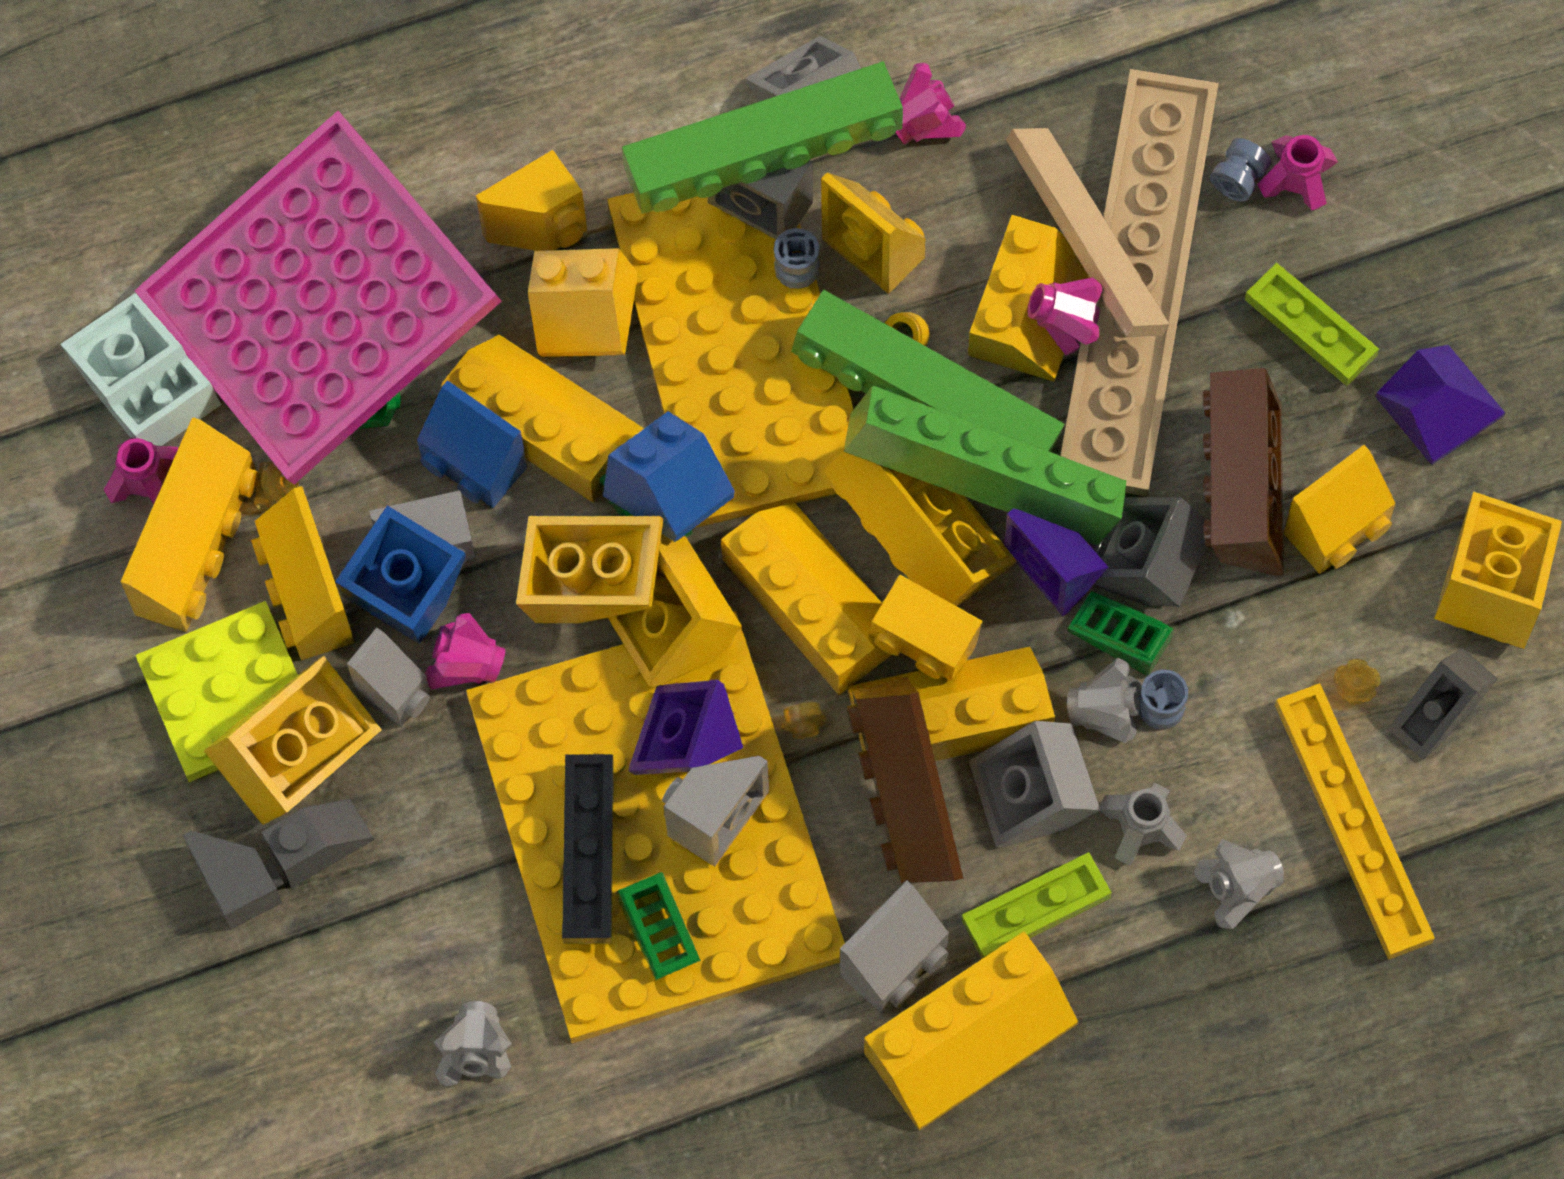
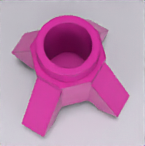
M926 63L914 64L899 98L903 106L902 129L897 130L895 133L905 145L913 139L918 142L925 138L961 137L966 129V124L958 115L952 116L949 110L955 107L946 92L942 81L930 80L932 73Z
M1285 135L1272 141L1276 156L1281 159L1257 184L1262 195L1268 198L1277 196L1283 190H1288L1301 194L1304 198V203L1312 211L1326 205L1321 173L1338 163L1332 150L1322 146L1317 139L1309 135H1299L1296 137Z
M1093 277L1064 284L1054 282L1046 285L1039 283L1031 294L1028 304V316L1031 319L1037 320L1039 326L1046 328L1065 356L1072 354L1080 347L1078 341L1087 345L1097 341L1099 338L1097 322L1100 309L1096 303L1102 293V286Z
M131 437L117 446L119 450L115 462L116 468L107 482L104 492L111 503L126 500L128 495L134 494L149 497L154 505L179 447L154 445L152 442L144 439H133Z
M470 613L460 614L456 617L455 622L440 626L439 636L432 653V658L437 660L434 665L428 666L424 673L428 685L431 689H438L470 682L478 684L482 681L494 683L501 670L506 650L503 647L497 646L496 640L486 635Z

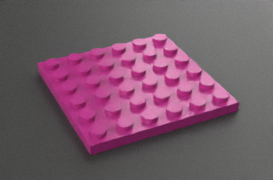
M339 111L335 112L134 290L182 345L188 358L207 378L213 389L292 484H296L502 302Z

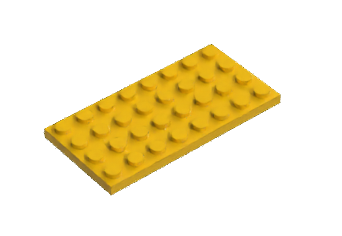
M634 193L607 198L608 209L619 249L638 272L634 306L663 414L669 411L704 433L735 490L733 499L695 528L755 514L758 511L794 502L801 503L837 494L832 487V482L823 470L844 451L849 418L854 410L848 388L836 376L821 368L815 369L807 366L799 359L798 355L791 352L797 330L820 296L817 280L809 286L800 289L789 288L783 285L777 279L774 270V244L776 239L709 204L708 197H693L679 202L668 211H651L645 214L641 213Z

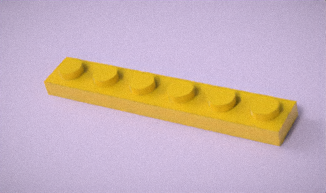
M1319 683L1276 699L1275 707L1388 960L1432 944L1435 939L1321 684Z

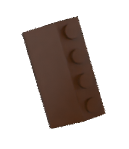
M1266 368L1210 373V390L1203 391L1204 413L1206 418H1210L1211 432L1204 433L1203 435L1205 459L1211 460V475L1204 476L1203 480L1205 501L1207 504L1211 503V519L1204 520L1205 544L1207 547L1213 548L1220 563L1274 576L1284 575L1282 404Z
M907 677L851 691L854 705L847 706L846 708L853 734L862 733L866 751L858 752V758L864 780L873 779L877 796L869 798L875 825L884 824L888 842L880 844L887 872L895 870L901 883L906 881L918 883L964 879L919 692Z

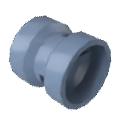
M1236 138L1226 150V160L1218 163L1210 174V181L1224 196L1239 202L1246 201L1255 189L1254 181L1266 173L1271 165V159L1257 144L1243 138Z
M800 228L788 229L781 233L774 244V270L777 279L789 288L800 289L809 286L819 275V244L816 237L811 232Z
M1161 669L1152 672L1145 678L1139 697V714L1141 719L1148 726L1163 730L1172 728L1181 721L1188 699V687L1185 680L1178 673Z

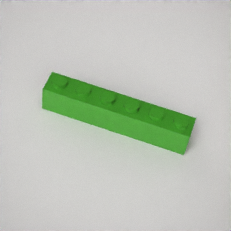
M882 61L622 146L623 165L641 213L645 214L651 211L665 212L674 208L679 202L693 197H711L720 192L722 188L739 182L744 184L753 183L762 179L767 173L782 168L796 169L805 165L810 159L827 153L838 155L848 151L853 145L870 139L874 141L887 139L895 134L897 130L902 129L903 106L886 65Z
M824 289L796 332L791 352L798 355L799 359L807 366L815 369L821 368L836 376L845 387L851 390H861L867 393L872 386H876L1052 452L1065 425Z
M872 386L850 414L844 452L1008 513L1014 508L1075 531L1086 542L1098 545L1122 519L1127 481L876 386Z

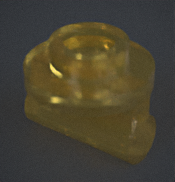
M273 461L261 462L259 464L254 508L260 511H267L292 489L299 487V481L296 484L288 481Z

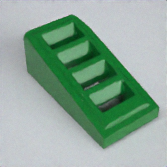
M1093 591L1089 593L1067 629L1069 633L1110 656L1126 661L1130 667L1146 676L1151 674L1169 645L1174 628L1153 617ZM1097 608L1104 613L1095 628L1092 629L1085 626ZM1113 617L1119 621L1111 636L1103 634V631ZM1129 626L1135 631L1126 644L1119 640ZM1143 635L1151 638L1144 651L1136 648Z
M663 872L620 889L615 893L655 980L701 961ZM654 892L657 893L659 901L637 910L634 904L635 900ZM662 909L665 910L668 918L644 927L642 918ZM671 926L673 927L676 935L652 945L649 936ZM681 944L684 953L660 963L656 955L657 953Z

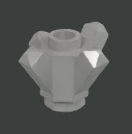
M1117 658L1089 682L1081 683L1079 688L1069 689L1067 709L1073 726L1083 725L1086 730H1097L1123 743L1135 737L1137 731L1133 716H1137L1140 713L1139 696L1142 685L1139 680L1128 675L1130 668L1126 661Z
M1154 783L1150 788L1132 792L1130 795H1105L1099 806L1100 812L1109 819L1119 820L1124 833L1114 858L1130 866L1141 846L1158 841L1165 847L1180 850L1187 835L1170 816L1171 813L1166 801L1170 790Z
M1222 839L1215 852L1219 859L1200 860L1194 872L1201 883H1209L1213 895L1218 900H1221V905L1214 912L1217 925L1221 928L1234 929L1264 896L1269 895L1275 888L1282 885L1284 871L1280 859L1273 851L1249 850Z
M481 1001L463 1004L459 1009V1014L454 1018V1023L433 1042L443 1055L435 1073L440 1084L443 1086L458 1084L462 1074L470 1077H479L486 1074L487 1076L500 1079L505 1077L510 1070L511 1064L506 1050L512 1043L501 1028L499 1017H497L498 1012L491 1004Z

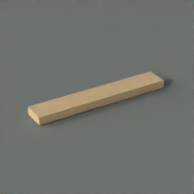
M1048 128L1012 129L1006 141L1090 278L1093 277L1101 284V297L1125 336H1162L1170 324Z

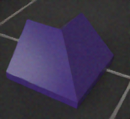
M1449 345L1417 350L1375 395L1376 399L1431 465L1447 456L1505 415L1503 409Z
M1015 508L1007 513L1004 546L1016 559L1019 567L1057 611L1064 616L1078 603L1106 571L1108 566L1079 533Z
M718 680L657 686L628 772L634 775L688 772L691 768L709 765L742 749L743 744L724 684Z

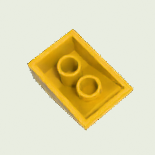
M828 172L821 178L822 240L889 294L925 258L926 238L922 229L911 219L905 218L903 220L894 213L888 201L878 192H869L857 182Z
M1473 491L1443 584L1434 619L1495 639L1501 643H1507L1524 649L1542 608L1562 521Z
M528 516L516 605L535 623L572 624L652 608L663 518L661 516Z
M323 656L238 721L206 748L204 752L260 823L264 825L289 812L382 729L325 656Z

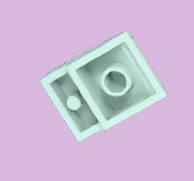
M136 293L61 343L63 350L130 438H140L152 442L154 445L163 446L186 430L192 417L201 419L221 405L211 383L187 357L182 345Z

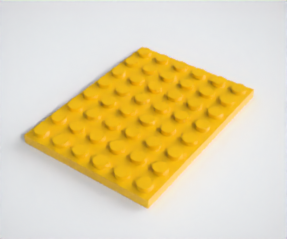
M740 628L716 660L661 684L710 680L722 682L728 695L743 748L711 764L761 756L768 763L769 793L715 867L667 836L666 820L664 817L665 803L662 799L670 784L677 777L683 780L688 772L634 775L628 772L656 687L647 684L624 644L466 690L572 1044L840 963V948L845 943L742 628ZM565 754H613L612 944H563ZM663 872L701 961L655 980L615 893L620 889ZM654 892L635 900L634 904L638 910L659 901V897ZM662 909L641 920L644 927H647L668 917L665 910ZM671 926L649 936L652 945L676 935ZM678 944L656 955L661 963L684 953L681 944Z

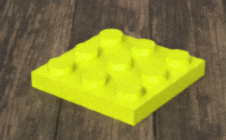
M266 601L135 655L188 782L217 771L218 768L204 750L298 675Z

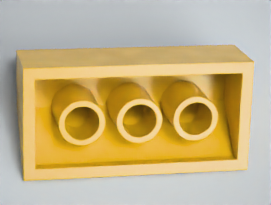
M497 335L469 349L441 384L442 387L448 380L520 430L525 458L593 503L601 494L599 480L606 474L608 455L644 429L501 335Z
M191 418L120 581L135 616L187 632L192 619H199L206 603L205 588L209 579H215L221 570L224 553L221 552L227 537L233 538L241 521L239 509L244 497L252 496L259 476L251 453L200 419Z
M844 451L823 470L832 482L835 492L845 499L860 517L865 530L875 536L888 552L892 564L898 570L904 572L909 580L955 606L961 605L1017 562L965 496Z
M795 502L758 511L721 539L722 560L838 695L847 690V686L856 683L892 655L879 648L874 643L875 638L869 635L871 621L882 605V602Z
M1030 646L967 660L952 681L942 675L940 679H935L922 671H915L847 686L851 705H854L851 691L907 677L919 692L935 761L985 751L1034 721L1054 722L1055 720L1043 671ZM858 733L862 750L866 751L862 733Z
M1023 931L864 1037V1054L920 1131L1078 1025V1020L1052 968L1025 931Z

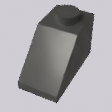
M1461 648L1440 661L1388 729L1424 760L1469 716L1498 678Z
M350 799L304 807L261 832L268 850L291 888L374 840Z
M189 831L183 835L191 854L231 929L282 903L276 888L284 883L272 859L262 862L255 848L202 833Z

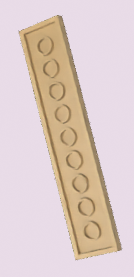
M1130 69L1103 218L1170 325L1162 336L1126 337L1100 295L1096 303L1100 309L1097 322L1099 338L1097 341L1087 345L1082 342L1080 344L1060 456L1126 480L1125 493L1148 497L1219 83Z

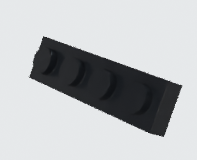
M565 754L563 944H612L613 754Z

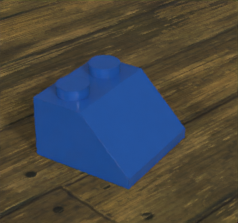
M447 380L442 386L417 439L422 458L420 461L435 476L442 478L445 474L458 483V490L472 502L478 503L482 500L494 508L527 469L521 431Z
M669 411L608 455L603 496L633 516H661L663 518L662 534L674 542L678 541L734 498L735 490L704 433Z
M387 505L335 583L344 598L421 644L446 607L466 554Z

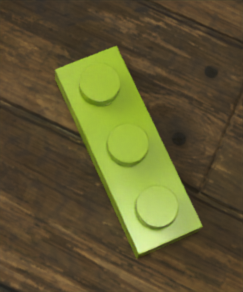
M1277 262L1246 292V302L1346 386L1378 355L1379 348Z
M1088 852L962 914L961 921L983 959L1023 931H1025L1029 938H1032L1111 899L1112 892Z

